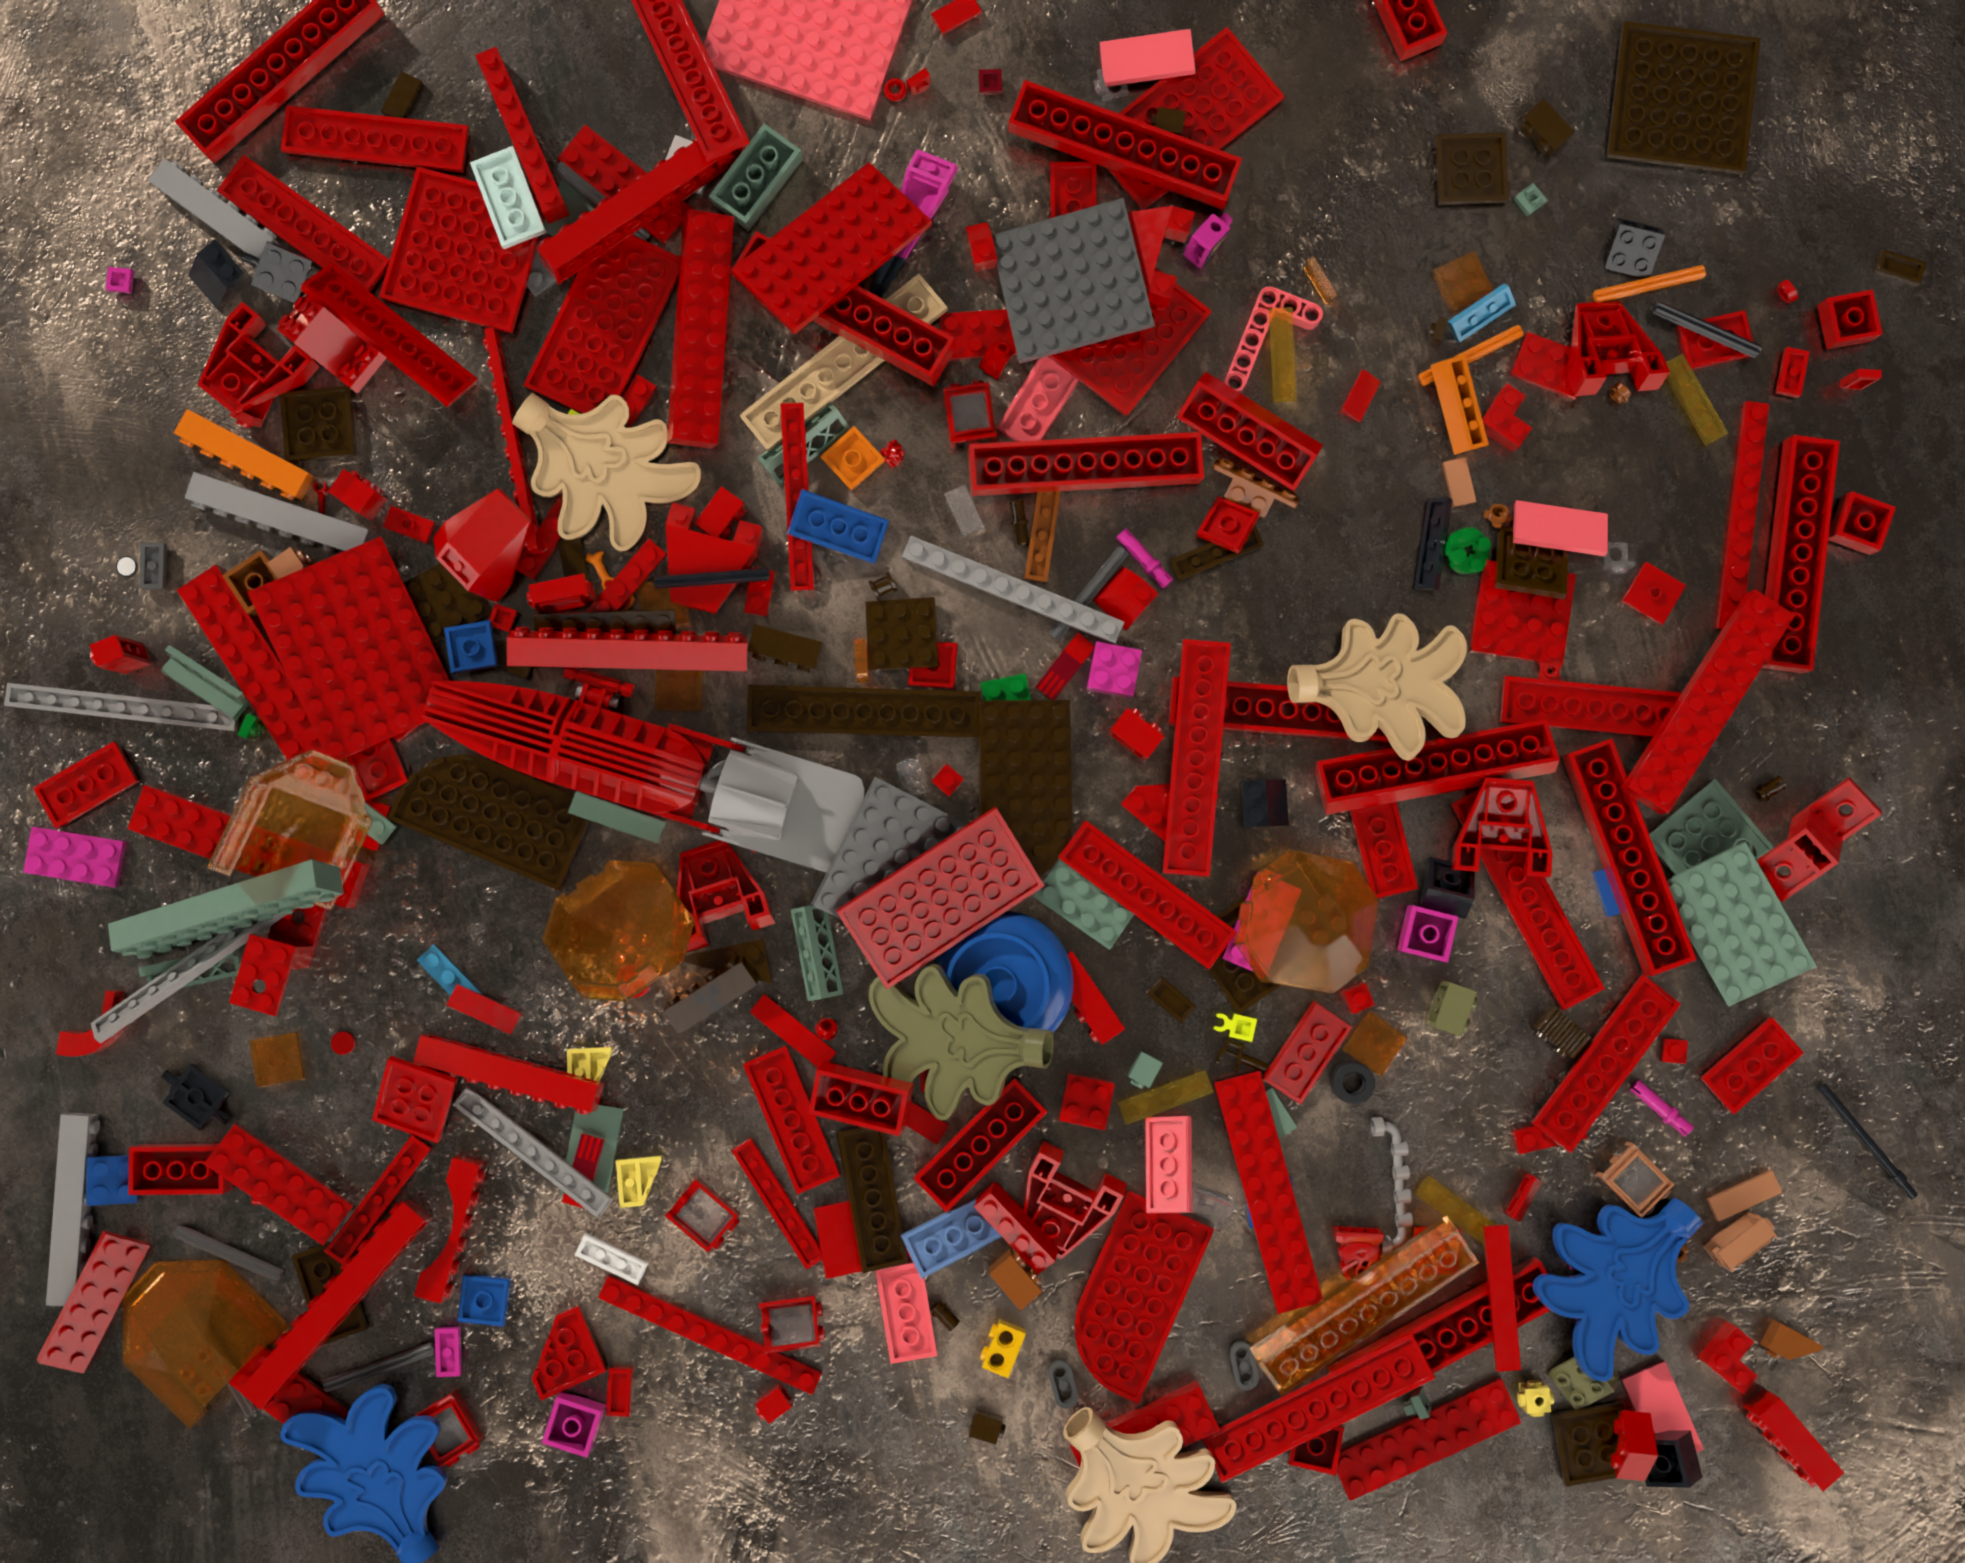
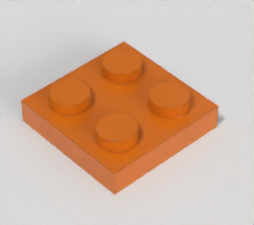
M855 426L820 456L851 492L885 462L884 457Z

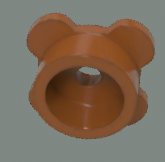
M1495 504L1490 508V511L1484 512V518L1489 519L1495 528H1500L1503 523L1512 520V515L1509 513L1508 508L1502 504Z

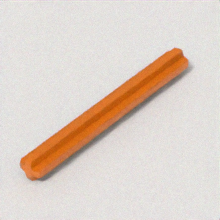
M1699 265L1598 289L1593 292L1594 302H1606L1703 279L1706 276L1705 267Z
M1516 325L1454 357L1466 355L1467 363L1469 364L1521 338L1524 335L1520 325ZM1431 368L1419 374L1418 379L1422 386L1434 381Z

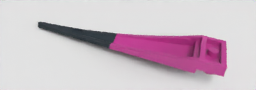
M917 149L906 169L901 192L926 216L932 219L948 194V188L959 168L954 163ZM921 235L877 269L870 289L871 293L880 298L883 296Z

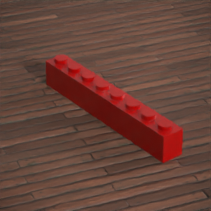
M495 46L476 54V59L548 224L570 216L497 47Z
M432 1034L420 1035L413 1063L420 1064V1066L431 1070H441L443 1074L451 1077H456V1075L462 1076L464 1081L477 1084L478 1081L487 1083L486 1087L500 1090V1087L509 1089V1094L522 1096V1094L530 1095V1099L537 1102L548 1100L553 1102L555 1107L566 1109L567 1106L573 1107L575 1112L589 1115V1112L591 1113L598 1109L604 1083Z

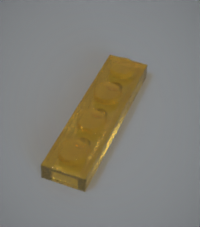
M1293 308L1269 309L1273 403L1297 401Z
M1683 353L1666 362L1670 371L1666 379L1704 445L1707 446L1727 435L1728 431Z
M1202 1070L1117 1103L1125 1125L1214 1093L1206 1070Z
M1429 1175L1425 1177L1414 1193L1483 1245V1226L1496 1225Z

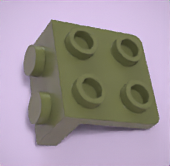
M1575 1357L1552 1368L1548 1374L1575 1409H1581L1615 1392L1619 1379L1618 1372L1614 1367L1613 1376L1610 1380L1605 1382L1594 1380L1582 1373Z

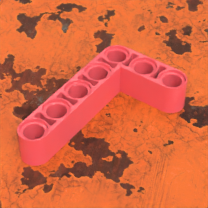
M1269 286L1262 289L1224 383L1230 386V380H1237L1240 383V387L1235 390L1242 393L1272 317L1311 330L1316 328L1322 319L1323 311L1321 307ZM1270 296L1274 303L1266 304L1262 297ZM1291 304L1295 311L1287 312L1284 309V305ZM1313 313L1316 316V320H1308L1305 314ZM1262 317L1265 320V324H1256L1254 318ZM1246 339H1255L1257 345L1249 346L1246 343ZM1245 359L1249 366L1245 368L1240 367L1237 360Z

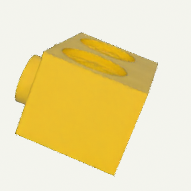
M999 1319L997 1325L993 1323L988 1335L992 1339L988 1347L984 1345L979 1358L983 1360L982 1368L1009 1378L1025 1338L1026 1329ZM1004 1331H1009L1013 1335L1012 1339L1008 1342L1002 1341L999 1337ZM993 1354H1001L1004 1360L999 1364L993 1363L990 1359Z

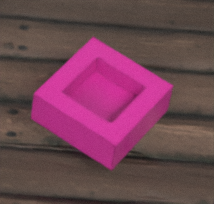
M108 267L105 289L109 292L132 294L134 271L128 268Z

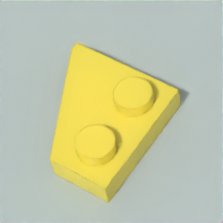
M613 1047L567 1049V1073L600 1081L613 1053Z
M662 1155L616 1160L620 1208L645 1205L662 1162Z

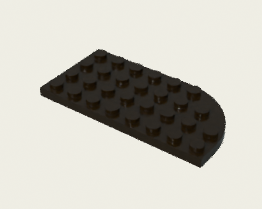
M1070 700L977 701L979 817L996 807L1036 873L1041 877L1059 860V855L1068 843L1072 827Z
M464 754L435 759L427 763L416 773H413L400 789L387 818L556 890H560L590 821L568 813L574 795L491 760Z

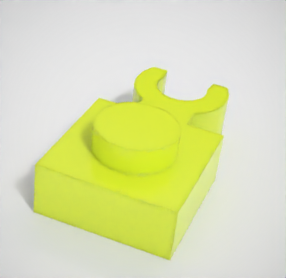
M1222 1013L1216 1014V1017L1224 1020V1024L1221 1027L1214 1026L1213 1029L1219 1032L1228 1029L1230 1030L1229 1037L1253 1041L1257 1022L1256 1018L1233 1013L1232 1020H1230Z

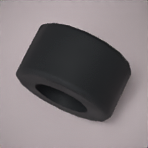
M1346 1061L1340 1063L1333 1070L1330 1085L1333 1093L1340 1100L1349 1104H1360L1372 1096L1375 1089V1078L1372 1071L1366 1065L1357 1061ZM1355 1073L1360 1076L1362 1084L1357 1091H1348L1345 1088L1344 1079L1348 1074Z

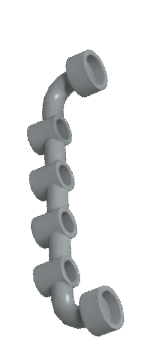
M1372 1117L1370 1128L1373 1136H1384L1385 1131H1388L1392 1136V1175L1395 1183V1223L1398 1233L1393 1240H1391L1389 1235H1384L1383 1242L1379 1244L1381 1255H1389L1392 1253V1249L1399 1248L1404 1243L1407 1237V1227H1412L1413 1225L1412 1214L1410 1212L1406 1213L1405 1203H1411L1410 1189H1404V1180L1410 1178V1170L1408 1165H1403L1402 1157L1408 1155V1144L1406 1141H1401L1400 1131L1394 1124L1384 1122L1382 1117Z

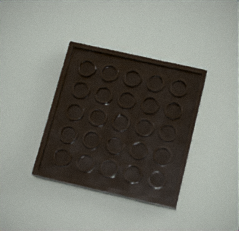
M1624 21L1621 25L1606 158L1743 175L1746 172L1761 38Z

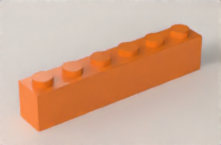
M186 409L174 431V434L181 437L179 442L190 448H193L194 445L200 447L199 452L211 459L214 455L221 458L219 463L230 469H233L234 466L240 468V474L253 480L254 476L261 479L260 484L272 491L274 487L282 490L280 495L291 501L294 498L303 501L315 479L310 473Z

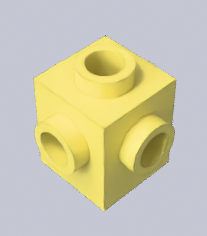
M1528 1380L1527 1383H1519L1517 1400L1519 1406L1527 1414L1533 1417L1544 1416L1546 1412H1551V1405L1554 1404V1395L1552 1390L1541 1380Z

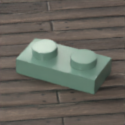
M357 798L344 815L345 818L379 844H384L397 827V825L361 798Z

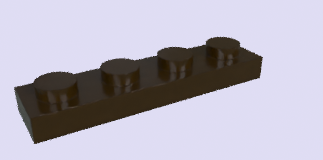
M1255 525L1239 554L1214 543H1208L1174 557L1169 561L1179 582L1262 548L1264 543Z

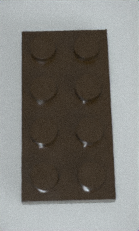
M330 1242L291 1256L307 1306L315 1296H319L322 1292L326 1291L324 1286L333 1276L336 1277L343 1272L340 1269L342 1264L324 1252ZM360 1302L322 1346L368 1329Z

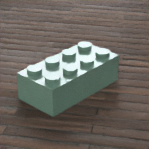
M764 123L751 139L750 144L745 147L709 195L712 205L725 215L734 216L736 223L750 231L802 162L801 149Z

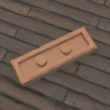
M1768 1170L1706 1200L1716 1221H1721L1783 1192L1773 1171Z

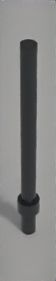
M1827 1084L1820 1085L1818 1090L1890 1175L1889 1179L1894 1185L1899 1186L1910 1200L1917 1197L1918 1194L1907 1182L1908 1178L1901 1170H1897Z

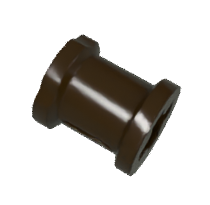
M889 572L886 573V576L874 582H868L877 600L880 599V596L892 590H898Z

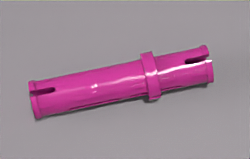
M1128 528L1116 537L1145 569L1144 572L1147 575L1150 574L1162 589L1174 580L1160 565L1161 562L1158 559L1156 560Z
M1637 1079L1636 1083H1632L1629 1091L1633 1092L1662 1117V1121L1665 1124H1670L1683 1137L1687 1136L1686 1132L1689 1134L1693 1130L1694 1126L1678 1113V1109L1669 1106L1640 1079Z

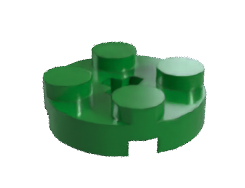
M1472 527L1453 532L1448 537L1445 545V555L1449 557L1450 567L1460 574L1481 572L1486 565V560L1489 559L1491 541L1481 531ZM1464 547L1470 548V555L1466 556L1467 552L1464 550Z

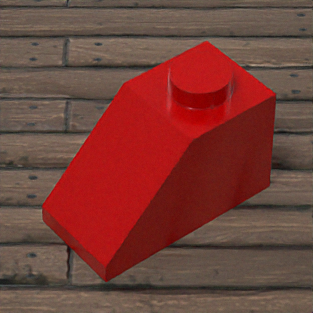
M988 222L966 226L965 229L974 271L978 272L997 268V256Z

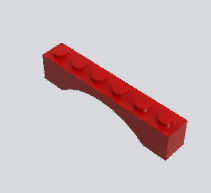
M459 1155L452 1158L446 1179L453 1201L454 1219L451 1234L439 1257L420 1273L414 1297L440 1304L451 1297L454 1289V1284H451L453 1275H457L461 1263L458 1261L460 1252L464 1251L467 1243V1238H464L466 1229H470L473 1221V1215H470L472 1207L477 1205L480 1196L477 1189L479 1183L484 1181L486 1170L483 1169L485 1162Z

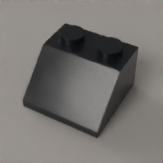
M215 239L197 253L188 274L190 279L218 310L237 296L253 280L226 248Z
M1286 779L1246 780L1239 782L1242 829L1289 826Z
M1429 857L1420 892V907L1466 919L1475 900V872L1452 870V862Z
M1669 1430L1654 1434L1658 1457L1645 1480L1646 1487L1690 1488L1703 1478L1691 1430Z

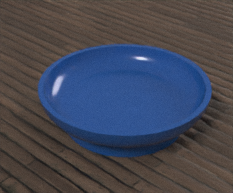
M1004 912L937 956L935 964L942 967L957 992L961 983L973 974L986 975L990 980L994 1002L998 1010L1007 1020L1020 1027L1051 1030L1054 1033L1064 1020L1072 1001L1074 987L1073 970L1063 944L1047 926L1022 913Z

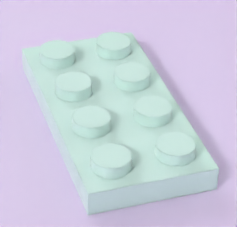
M513 146L470 162L503 249L547 233Z

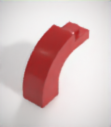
M105 991L101 1016L125 1000L123 997L124 991ZM125 1027L102 1043L94 1039L92 1029L88 1032L60 1031L56 1055L73 1057L100 1052L112 1045L120 1037Z

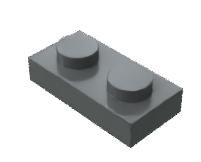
M141 542L139 588L142 590H166L167 544Z

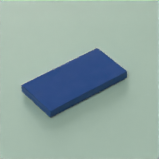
M802 489L787 534L875 564L889 520Z

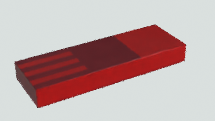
M1077 632L1035 688L1050 700H1055L1092 653L1095 645Z
M582 1133L572 1167L593 1182L606 1139ZM564 1192L563 1203L584 1209L583 1206Z

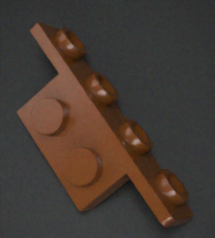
M1224 458L1216 459L1212 468L1233 478L1223 498L1259 512L1263 518L1266 517L1274 499L1293 508L1297 507L1300 498L1297 497L1294 491L1290 489L1283 490L1269 479L1262 480L1248 469L1243 468L1241 470L1235 467L1234 463Z

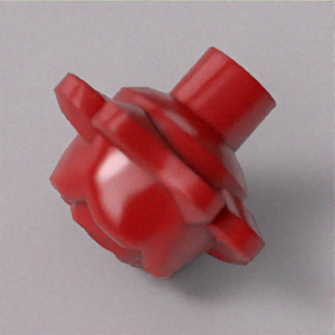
M893 439L892 442L889 441L887 443V448L881 449L880 454L885 457V463L889 464L890 468H894L903 460L905 452L902 445L896 439Z

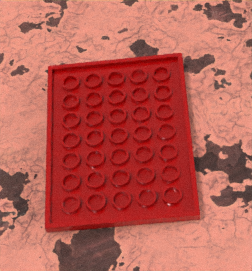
M381 536L247 592L330 765L426 723L421 716H426L423 709L426 706L430 688L432 689L433 687L432 682L450 680Z

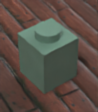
M1140 1050L1128 1073V1077L1132 1078L1130 1083L1143 1089L1144 1085L1150 1088L1163 1063Z

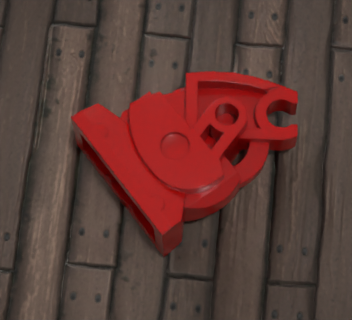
M1333 1226V1237L1336 1242H1339L1338 1255L1341 1259L1339 1266L1343 1271V1276L1355 1288L1365 1294L1368 1291L1363 1287L1364 1282L1370 1281L1373 1287L1377 1286L1373 1276L1379 1269L1381 1259L1379 1244L1383 1242L1384 1234L1380 1228Z

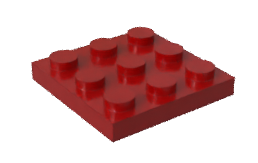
M390 1056L387 1059L372 1121L439 1143L442 1138L457 1078Z

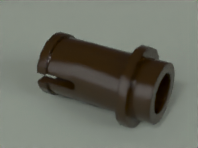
M1777 776L1764 785H1757L1756 789H1754V794L1761 802L1769 801L1771 796L1786 790L1787 785L1784 782L1776 786L1783 781L1782 777Z
M940 1300L930 1311L933 1313L932 1316L937 1317L950 1332L959 1324L960 1320L946 1307V1302L942 1303Z

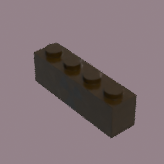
M744 956L738 960L736 957L730 959L724 964L725 968L719 972L713 970L704 977L705 981L700 984L697 982L691 984L685 989L686 993L681 996L676 994L665 1002L667 1005H665L663 1013L678 1034L758 984L759 978Z

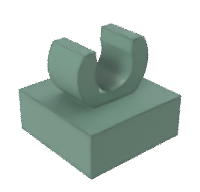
M1534 183L1513 199L1527 217L1547 202L1545 196Z
M1422 1387L1414 1389L1410 1399L1405 1401L1403 1406L1407 1416L1417 1412L1420 1420L1428 1418L1432 1410Z

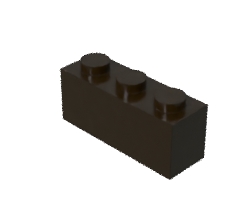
M754 624L747 651L752 654L753 659L765 662L766 658L775 660L774 664L788 667V664L797 666L796 670L810 673L811 670L817 671L824 644L821 641Z

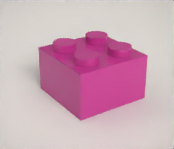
M1096 641L1087 690L1132 699L1142 650Z
M1407 905L1397 951L1448 963L1459 917Z
M565 1391L560 1392L556 1397L542 1443L587 1458L593 1449L606 1405Z

